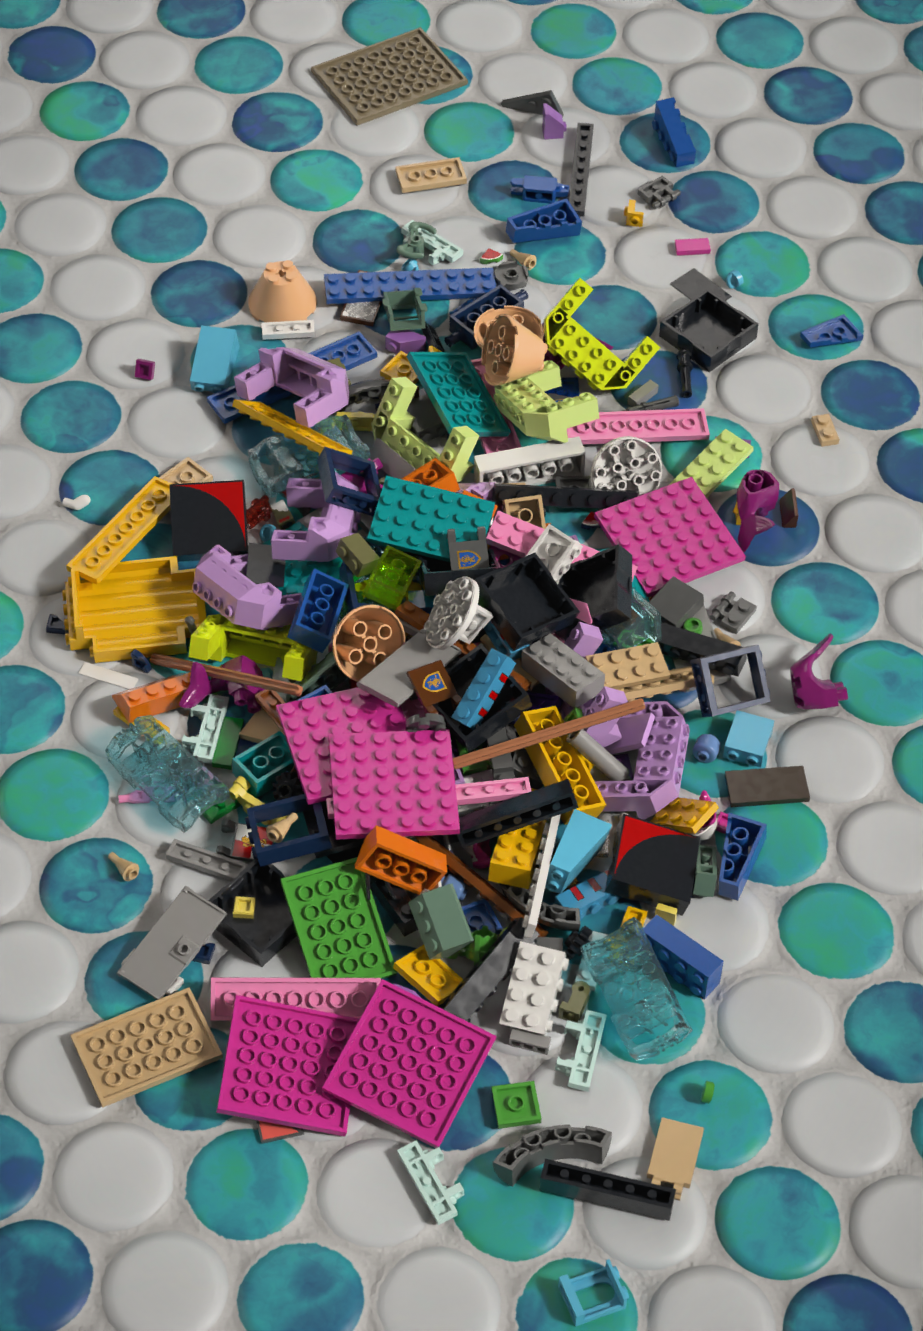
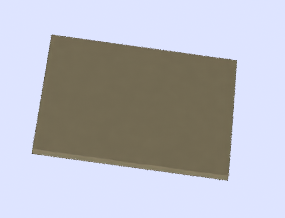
M421 27L311 67V72L357 126L468 85V79Z

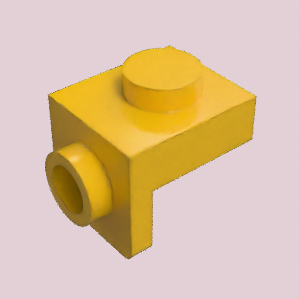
M629 199V204L624 209V216H627L626 225L642 227L644 213L636 212V200Z

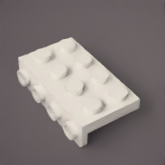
M548 524L526 556L536 553L558 584L562 575L569 570L572 561L580 555L583 546L577 540L572 539L551 524Z
M520 941L499 1021L500 1025L544 1036L547 1035V1032L551 1033L554 1022L550 1020L552 1012L557 1011L559 1000L556 999L558 991H562L564 979H561L562 972L567 971L569 959L566 958L565 952Z

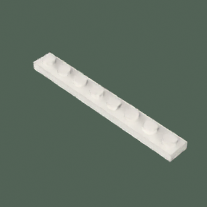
M561 814L546 819L549 820V823H545L543 835H546V837H542L539 847L543 851L537 857L536 865H539V868H535L532 879L536 882L531 885L529 895L532 896V899L528 900L525 910L529 914L525 915L522 927H525L524 936L528 938L533 937L537 926Z

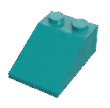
M278 731L232 758V774L236 778L238 776L244 777L250 783L248 790L256 798L274 788L272 784L277 782L275 777L283 772H290L295 765L285 735Z

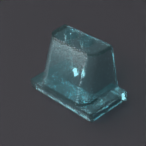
M632 588L631 619L600 631L603 637V644L608 645L614 651L635 647L649 638L654 643L661 641V613Z

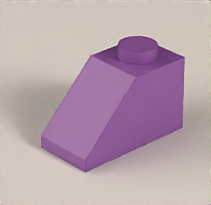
M543 104L542 131L544 140L563 138L567 126L566 122H563L562 115L548 104Z
M411 330L390 331L385 336V349L396 354L400 351L406 354L409 352H424L426 350V337Z

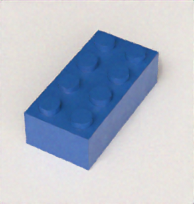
M313 569L305 582L287 637L323 653L332 639L349 584Z
M656 914L641 930L639 945L641 956L645 960H650L657 965L662 972H667L676 982L684 984L693 994L706 999L720 984L724 961Z

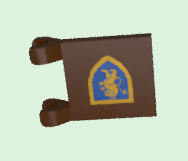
M441 660L406 673L424 708L425 717L426 713L438 714L432 705L448 699L451 700L453 710H456L462 698L458 695Z

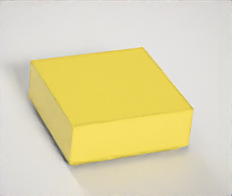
M235 896L233 918L254 919L256 898Z
M658 903L655 915H659L674 926L678 909Z

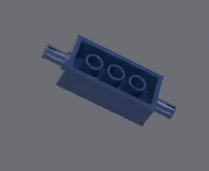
M500 284L450 315L449 331L452 334L444 338L446 345L452 347L461 340L473 350L479 346L474 338V325L477 319L484 312L492 308L494 310L502 309L504 306L524 308L523 301L528 299V293L522 289L518 293L513 294Z

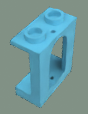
M610 1259L606 1260L605 1267L569 1279L568 1274L559 1277L558 1288L575 1327L626 1309L629 1294L626 1287L621 1286L619 1271L616 1266H612ZM600 1283L612 1286L615 1293L612 1300L583 1311L576 1295L577 1291Z

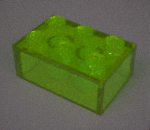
M387 545L370 575L362 595L396 611V608L401 605L413 583L422 561Z

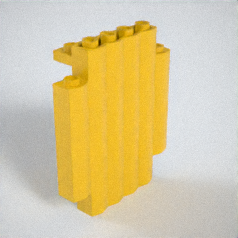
M177 556L122 561L98 585L86 579L80 580L78 568L71 569V577H68V582H65V590H62L63 601H66V604H63L64 616L67 615V619H64L65 630L69 632L65 634L66 645H70L71 650L89 649L90 657H94L95 663L132 659L131 652L134 649H137L145 657H151L153 653L161 655L187 653L186 638H191V634L185 623V618L192 616L195 620L196 628L206 619L205 601L193 592L192 587L196 568L178 570Z

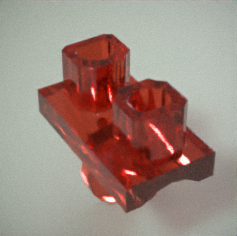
M263 495L260 499L255 498L251 501V507L246 509L248 529L252 530L262 520L267 522L271 518L270 513L272 510L267 495Z

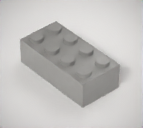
M551 633L522 650L521 667L573 708H578L580 705L596 697L604 687L605 674Z

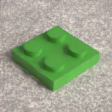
M534 1081L491 1086L498 1129L541 1123L542 1118Z

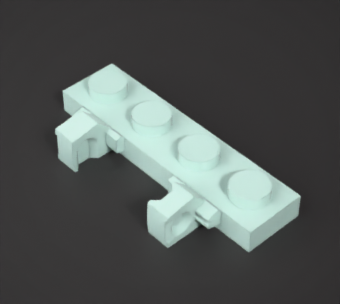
M414 220L401 227V233L406 235V238L403 239V244H406L410 237L408 226L411 222H415ZM418 228L419 236L424 239V247L432 251V254H429L428 263L434 266L440 260L443 261L445 259L453 263L463 255V249L437 234H432L425 229Z
M210 694L207 704H197L190 710V716L198 717L201 719L202 724L199 735H196V737H186L183 735L182 748L194 752L193 757L198 756V761L212 764L223 720L227 712L229 697Z
M586 1010L584 1021L578 1020L577 1023L567 1020L564 1034L570 1033L573 1037L576 1036V1040H579L575 1057H571V1060H563L558 1057L555 1070L563 1072L566 1076L570 1077L567 1087L589 1091L606 1014Z
M416 1140L398 1149L397 1153L437 1224L440 1225L457 1216L458 1212L454 1204L457 1203V1199L465 1195L464 1189L460 1182L448 1189L441 1184L433 1170L435 1168L434 1165L444 1160V1154L440 1147L430 1152L428 1150L423 1151Z

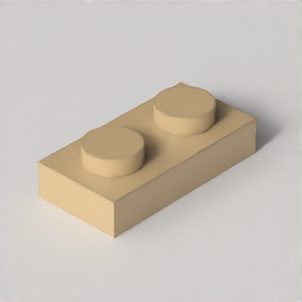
M830 415L812 416L811 422L821 447L839 444V437Z

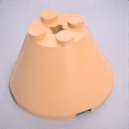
M292 261L270 262L266 264L265 270L251 291L248 306L252 316L258 321L259 319L263 322L307 320V317L316 310L317 297L314 290L293 265Z
M504 306V308L497 310L492 308L484 312L474 325V338L481 350L488 326L494 324L497 320L495 317L499 314L510 315L542 340L544 339V327L541 324L540 318L530 310L518 306Z
M497 315L495 317L497 320L494 324L488 326L482 346L481 362L485 366L486 373H484L486 381L492 386H501L538 371L541 372L544 368L543 361L548 349L547 344L510 315Z
M363 605L350 611L336 626L332 636L333 654L336 664L348 678L357 682L406 643L405 631L399 618L389 609L379 605Z

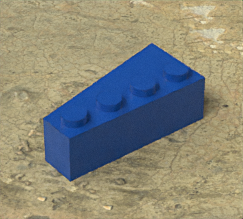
M566 198L508 217L506 233L513 243L580 235L582 221Z

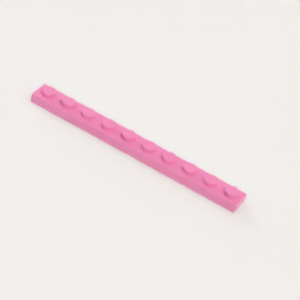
M528 777L455 785L457 805L504 801L531 792ZM326 798L328 819H334L333 798Z

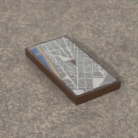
M358 270L357 273H365L368 271ZM383 302L345 303L340 315V321L373 327Z

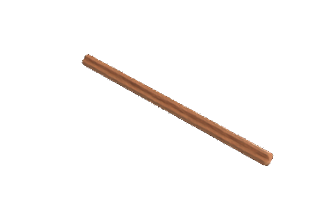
M153 653L150 658V662L155 665L191 672L193 661ZM202 664L209 677L300 696L303 691V687L298 684Z
M640 698L453 758V767L457 770L645 709V703Z

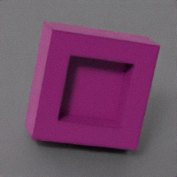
M138 358L136 360L135 377L152 380L154 378L155 362Z

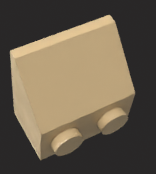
M541 495L502 500L504 513L546 529Z

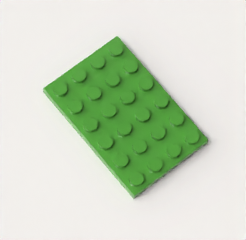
M358 857L280 879L310 977L385 979L398 973L393 969L394 960L372 892L370 900L366 899L365 872L355 869Z

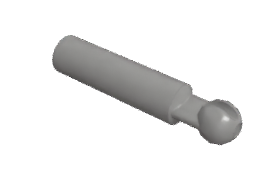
M582 729L567 736V742L611 781L633 780L628 776L629 770L585 730Z

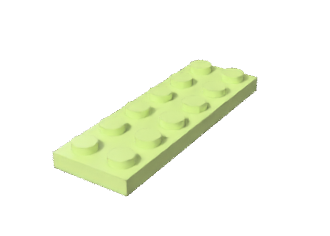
M724 429L669 485L692 477L707 498L753 452L754 447L727 429Z

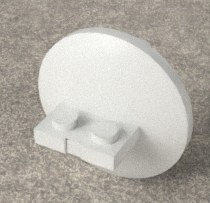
M632 436L619 437L606 443L596 454L591 466V483L593 488L635 490L638 492V496L657 490L662 478V464L656 450L646 441Z
M464 576L455 581H449L441 595L438 594L433 601L434 607L424 625L426 641L431 647L436 650H445L458 639L470 644L479 634V631L493 618L492 612L478 605L479 586L475 580Z

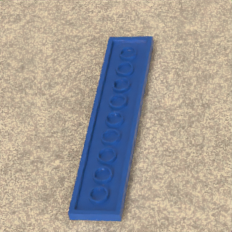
M493 267L324 274L327 304L382 301L384 299L383 292L414 290L415 288H421L423 293L420 296L421 300L479 298L496 287Z
M360 331L309 353L325 361L340 358L341 364L345 365L346 371L377 358V351ZM235 385L207 397V402L224 424L244 416V414L238 412L237 408L232 406L234 399L246 400L237 396ZM275 385L267 392H263L250 401H258L269 405L294 393Z

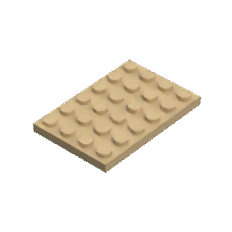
M190 987L70 1035L102 1108L223 1058L222 1052Z

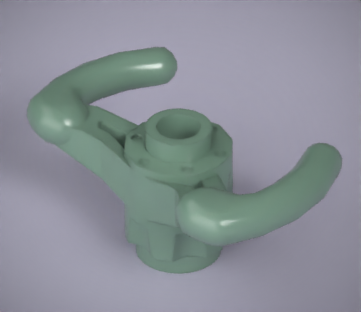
M411 222L408 226L410 237L406 244L397 247V253L409 259H423L424 239L419 236L418 228L425 229L432 234H436L437 230L427 223Z

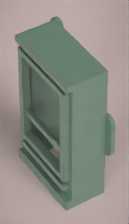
M421 288L383 292L384 299H382L387 314L390 331L425 328V312L428 309L427 305L421 302L420 296L423 295ZM415 308L417 316L393 318L392 310ZM414 318H418V319H416V320L397 321V320H403V319H414Z

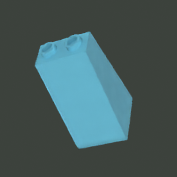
M201 325L190 377V385L193 390L197 392L209 391L215 394L228 388L240 347L236 329Z
M574 809L549 866L545 888L552 892L562 893L602 850L612 824Z

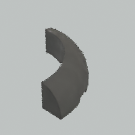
M371 379L349 385L348 405L331 414L326 419L337 415V412H344L346 407L353 403L360 404L369 401L371 397L382 399L390 380Z
M499 883L507 899L519 911L528 915L529 912L525 910L528 900L532 899V896L529 895L530 890ZM542 902L538 923L558 930L573 932L576 929L579 932L580 910L579 908H569L556 904L548 905Z
M569 1124L535 1130L522 1136L521 1140L512 1146L508 1145L493 1161V1168L501 1180L513 1187L524 1174L543 1164L545 1159H584L602 1164L609 1151L612 1132L592 1126H585V1128L571 1127Z

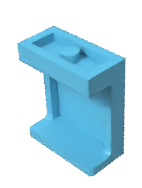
M737 710L724 746L723 757L731 761L760 768L769 738H771L775 720Z

